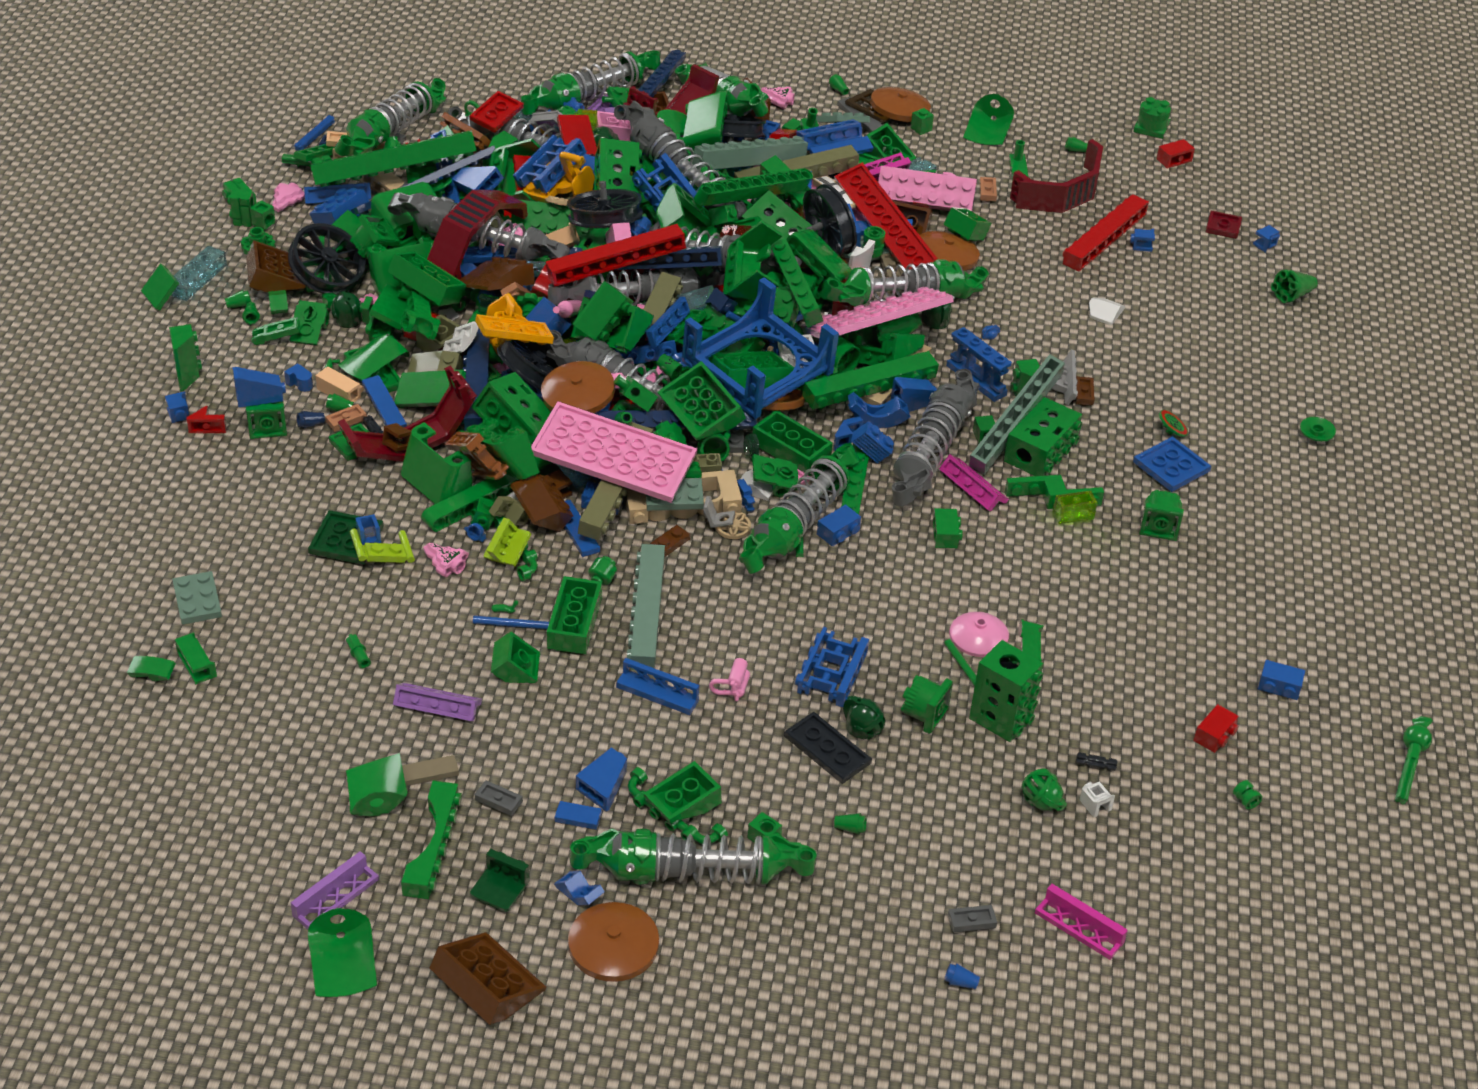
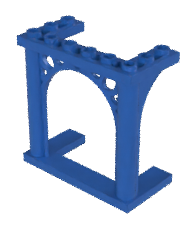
M766 278L759 280L757 297L746 314L733 325L702 341L703 326L691 317L686 319L682 362L692 368L702 361L741 408L755 419L761 416V410L764 407L804 385L805 382L816 378L822 373L827 376L833 374L839 332L826 323L821 326L819 346L817 347L774 315L776 286ZM762 328H765V329H766L767 331H769V332H768V333L763 332V331H762ZM750 337H763L785 345L793 353L796 365L788 376L764 389L766 375L755 366H751L747 369L746 387L744 389L706 358L739 340ZM804 358L808 362H803L800 359Z

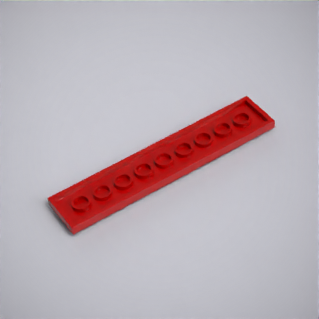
M863 162L834 176L837 184L855 203L856 209L869 226H877L885 231L884 245L899 265L904 266L906 269L909 264L918 267L921 263L935 262L938 259Z

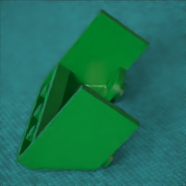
M530 138L498 147L493 151L490 166L497 167L504 177L493 190H500L518 200L534 201L525 191L516 192L515 179L513 177L514 155L532 156L541 147L534 139Z
M673 183L668 187L656 209V218L661 228L678 224L680 228L683 226L687 227L689 232L695 228L700 234L703 231H708L710 236L717 233L716 227L712 226L710 213L707 209L697 204L694 198L678 184ZM682 230L685 236H687L686 230ZM696 232L691 234V240H697ZM703 234L701 242L707 243V234Z
M760 221L730 244L727 250L723 288L725 295L730 298L756 299L759 280L762 278H766L776 287L779 286L778 282L762 273L760 267L761 262L770 256L771 245L783 237V234L764 221Z

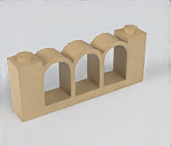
M735 471L703 472V491L717 490L718 498L712 500L716 513L728 511L741 513L742 498ZM629 489L626 497L624 496L629 524L648 523V519L663 521L671 515L679 519L691 518L697 512L704 515L703 509L647 511L646 494Z

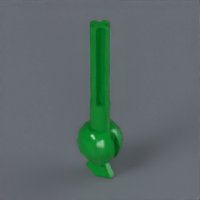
M1420 716L1412 719L1414 725L1409 726L1403 734V742L1408 751L1395 796V801L1400 802L1401 805L1408 802L1420 753L1426 751L1431 746L1432 734L1427 727L1433 722L1432 718Z

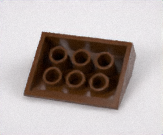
M253 240L246 257L249 287L255 291L261 290L264 292L305 288V285L298 280L290 268L288 252Z
M492 257V260L483 262L461 278L460 281L465 283L466 287L482 290L503 289L514 282L521 286L535 284L533 263H526V260Z
M487 932L438 946L429 967L439 979L448 985L454 993L464 1000L489 1025L506 1020L546 990V986Z

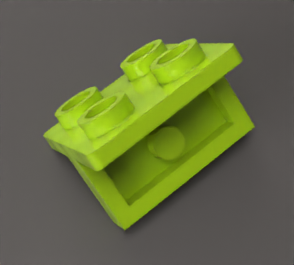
M503 518L483 555L484 558L516 566L531 537V533L518 529L510 519Z

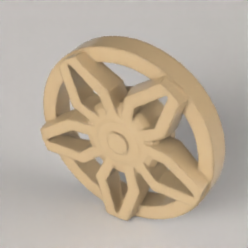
M553 196L546 197L547 202L567 206V201L569 200Z
M737 512L735 513L732 525L715 528L718 534L724 538L740 539L749 534L751 522L746 514ZM723 517L720 519V521H726L729 517Z

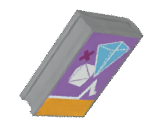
M558 110L533 113L531 120L528 121H534L538 126L544 124L548 129L556 128L560 132L557 116L563 114ZM539 128L542 135L547 131L545 128ZM550 131L551 136L557 134L555 131Z

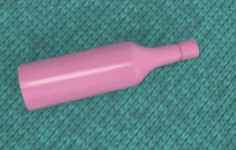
M562 301L553 308V312L558 313L562 318H577L582 301Z

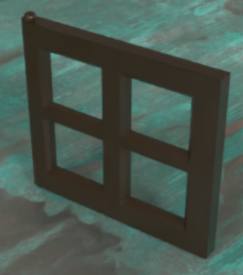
M872 89L845 100V104L881 123L891 119L873 112L872 106L865 108L856 103L861 100L871 105L867 97L872 95L874 91Z

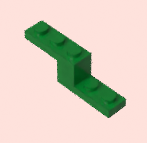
M1061 475L1007 478L1005 495L1010 497L1042 494L1047 509L1101 506L1104 490L1102 487L1066 490Z

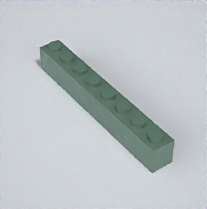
M793 136V138L781 137L780 139L768 138L767 140L755 139L754 141L742 140L738 143L730 141L726 144L717 142L715 145L702 144V146H695L694 154L700 155L702 162L709 163L712 169L760 165L774 155L781 161L805 156L808 142L802 140L800 136ZM694 157L693 165L700 163L699 159Z
M1050 354L971 453L969 461L971 468L983 475L986 474L1006 448L1008 434L1046 397L1063 375L1065 365L1063 361Z
M642 544L641 552L637 551V563H640V565H636L635 577H638V579L634 580V590H637V592H633V604H636V606H632L631 618H634V620H630V632H633V635H629L628 647H631V649H627V658L655 668L665 545Z

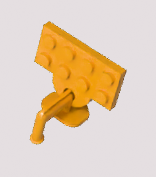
M561 152L559 159L565 175L547 193H542L540 188L536 189L533 182H530L523 191L533 200L550 203L546 201V197H555L558 193L572 192L575 196L592 191L595 179L592 168L584 166L580 171L579 169L586 162L585 158Z
M510 293L488 306L486 315H476L475 321L483 336L490 339V343L497 355V347L505 341H511L512 339L523 343L531 341L540 345H546V343L553 344L554 337L546 323L528 321L523 317L522 309Z

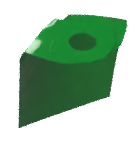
M993 93L983 96L976 102L963 138L980 144L1002 145L1014 118L1012 105L999 94ZM992 100H998L1000 106L998 108H993L990 102ZM991 116H995L997 119L992 120Z
M387 333L375 337L339 363L338 366L348 374L363 380L400 355L410 357V353L392 335L390 336Z
M400 753L346 770L350 813L352 815L380 816L382 813L388 814L407 796Z
M343 908L331 909L316 917L308 928V943L315 996H348L377 986L372 928L369 918L356 910ZM335 915H343L345 917L342 923L335 924L330 921L331 917ZM344 932L345 936L338 938L336 934Z

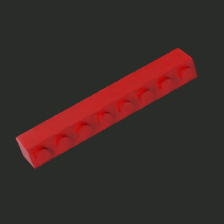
M1134 194L1126 198L1112 212H1109L1106 217L1099 220L1095 226H1092L1087 233H1084L1081 238L1074 241L1069 248L1064 250L1062 255L1064 257L1063 265L1080 272L1147 214L1149 201Z
M674 224L546 261L547 274L554 287L686 249L685 235L678 224Z

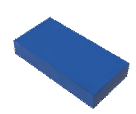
M560 801L554 821L597 830L602 809Z

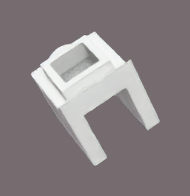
M1100 781L1094 784L1089 782L1082 788L1080 802L1095 818L1098 816L1100 805L1107 812L1112 810L1115 795H1111Z

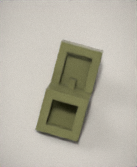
M498 496L489 510L493 516H505L514 525H526L529 520L521 503L509 496Z

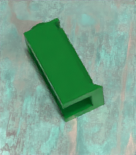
M194 632L175 639L177 654L195 685L217 677L215 662L209 660L199 641L195 638Z

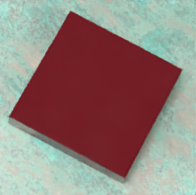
M1211 211L1205 233L1237 239L1242 217Z

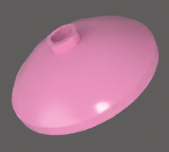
M985 612L962 614L950 626L949 635L955 646L960 651L975 657H985L1001 640L1007 643L1009 640V632L1006 625L997 617Z

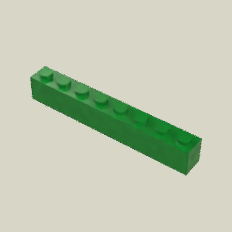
M926 351L805 382L802 396L813 410L849 400L848 395L853 392L859 397L890 390L893 387L895 377L924 380L936 378L939 364L931 353Z

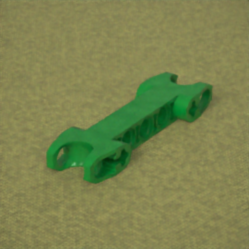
M402 282L397 293L398 297L406 299L407 308L404 310L401 319L402 328L408 333H411V331L422 333L427 339L434 341L441 323L439 319L431 316L432 300L420 296L418 291L408 288Z

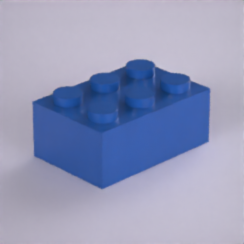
M343 188L336 191L334 196L326 198V202L315 206L314 210L309 214L314 224L325 223L331 225L347 210L351 211V209L369 202L364 189L352 188L345 190Z

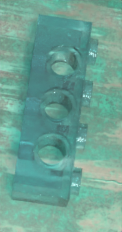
M207 246L174 275L179 285L171 296L185 301L191 298L227 266L225 251L211 246Z

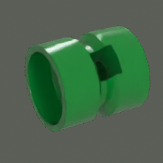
M877 226L867 227L864 230L862 248H864L869 239L875 241L872 258L880 257L884 251L885 231Z

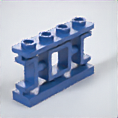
M552 135L514 173L513 177L518 186L523 188L529 182H533L536 189L540 188L542 193H547L565 175L559 154L567 152L583 156L587 152L581 139L575 138L568 145H565L562 138Z
M666 153L653 162L654 171L647 174L641 168L632 177L634 185L641 190L645 199L652 204L655 212L664 196L659 189L667 184L668 186L673 183L678 184L693 198L697 193ZM662 171L667 177L664 180H662L658 175ZM652 178L656 182V185L653 187L648 182Z
M965 327L952 332L951 337L958 344V350L950 354L951 359L947 360L946 366L955 373L960 369L970 370L973 381L980 385L978 390L993 402L1007 396L1008 390L1006 385L1000 382L1002 375L1009 372L1008 367L1011 366L1012 362ZM976 359L982 362V368L976 364Z
M643 336L631 352L627 351V354L620 352L622 358H632L634 364L657 361L663 354L673 356L677 354L674 340L662 341L657 347H651L649 340H645V336Z
M823 627L821 633L816 634L815 646L810 647L808 660H804L802 673H798L795 685L798 686V694H802L804 690L805 694L809 695L812 688L829 692L828 700L832 701L835 699L836 706L843 707L868 653L869 639L861 637L860 642H858V638H853L851 644L835 640V632L827 633V627ZM824 661L839 664L841 667L839 671L822 667ZM813 668H814L813 676H810V674H811V672H812V670H813ZM837 683H841L837 691Z

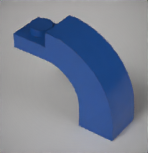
M854 392L848 395V406L854 413V417L861 416L863 425L870 421L871 424L876 425L878 428H889L911 417L908 405L898 396L884 404L871 405L864 402Z

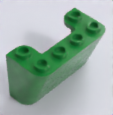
M487 418L479 425L467 427L465 432L480 433L484 438L481 444L486 446L485 449L496 461L509 466L506 470L507 475L516 479H526L539 473L527 431L515 427L509 429L508 433L500 435L498 430L499 421L494 418Z
M423 422L411 431L401 468V476L434 504H437L472 486L471 460L460 451L446 458L441 457L428 446L427 439L434 436L436 431ZM456 458L463 460L460 463L453 462V460Z

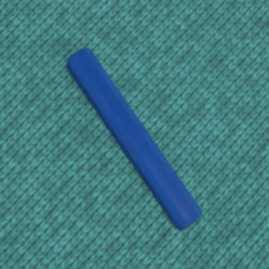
M328 115L295 143V150L305 149L335 122L334 117Z

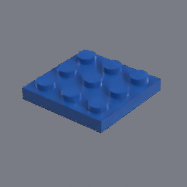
M1173 436L1134 456L1133 459L1137 466L1171 492L1211 470L1210 464Z

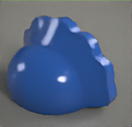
M997 325L985 326L982 329V339L991 340L996 338L997 334L1000 333V327Z
M472 523L464 527L470 539L481 542L485 541L486 534L480 524Z

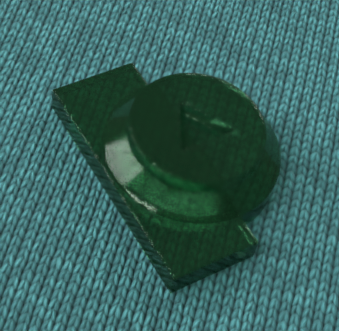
M755 433L746 435L743 441L744 453L750 457L751 461L753 454L759 455V441Z

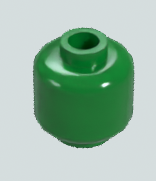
M607 556L596 558L588 570L591 580L601 581L602 585L610 584L617 573L615 561Z

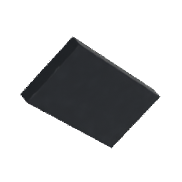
M814 711L784 731V737L841 784L872 763V758Z

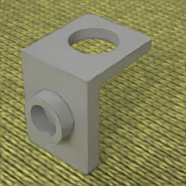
M706 496L703 512L705 518H708L710 527L732 525L735 511L716 513L711 496ZM723 517H729L726 521H720Z

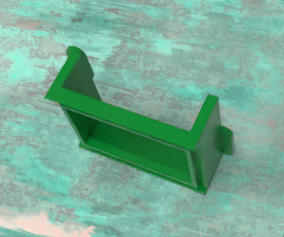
M1021 619L1019 623L1021 651L1042 662L1041 631L1044 625Z

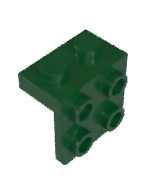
M490 848L486 854L487 869L471 889L470 896L503 912H508L530 882L529 865L522 860L514 859L503 852Z

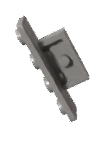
M1072 349L1063 361L1065 363L1063 375L1052 388L1055 391L1064 393L1066 405L1075 400L1078 394L1076 389L1077 369L1075 365V350Z

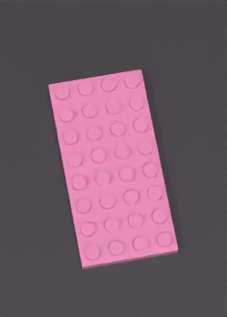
M921 287L914 293L908 291L902 293L900 297L890 296L886 298V301H872L870 305L865 307L864 305L855 306L854 310L838 311V314L834 316L832 314L822 316L823 322L807 328L806 324H803L801 329L804 333L811 334L820 339L821 326L826 323L841 335L954 301L952 295L946 292Z
M561 402L556 403L531 446L535 457L672 503L697 453V448Z

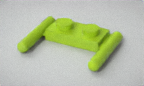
M351 529L350 531L359 561H365L366 559L367 562L405 563V560H407L409 563L415 561L404 530L398 533L401 544L365 543L364 545H362L358 530Z

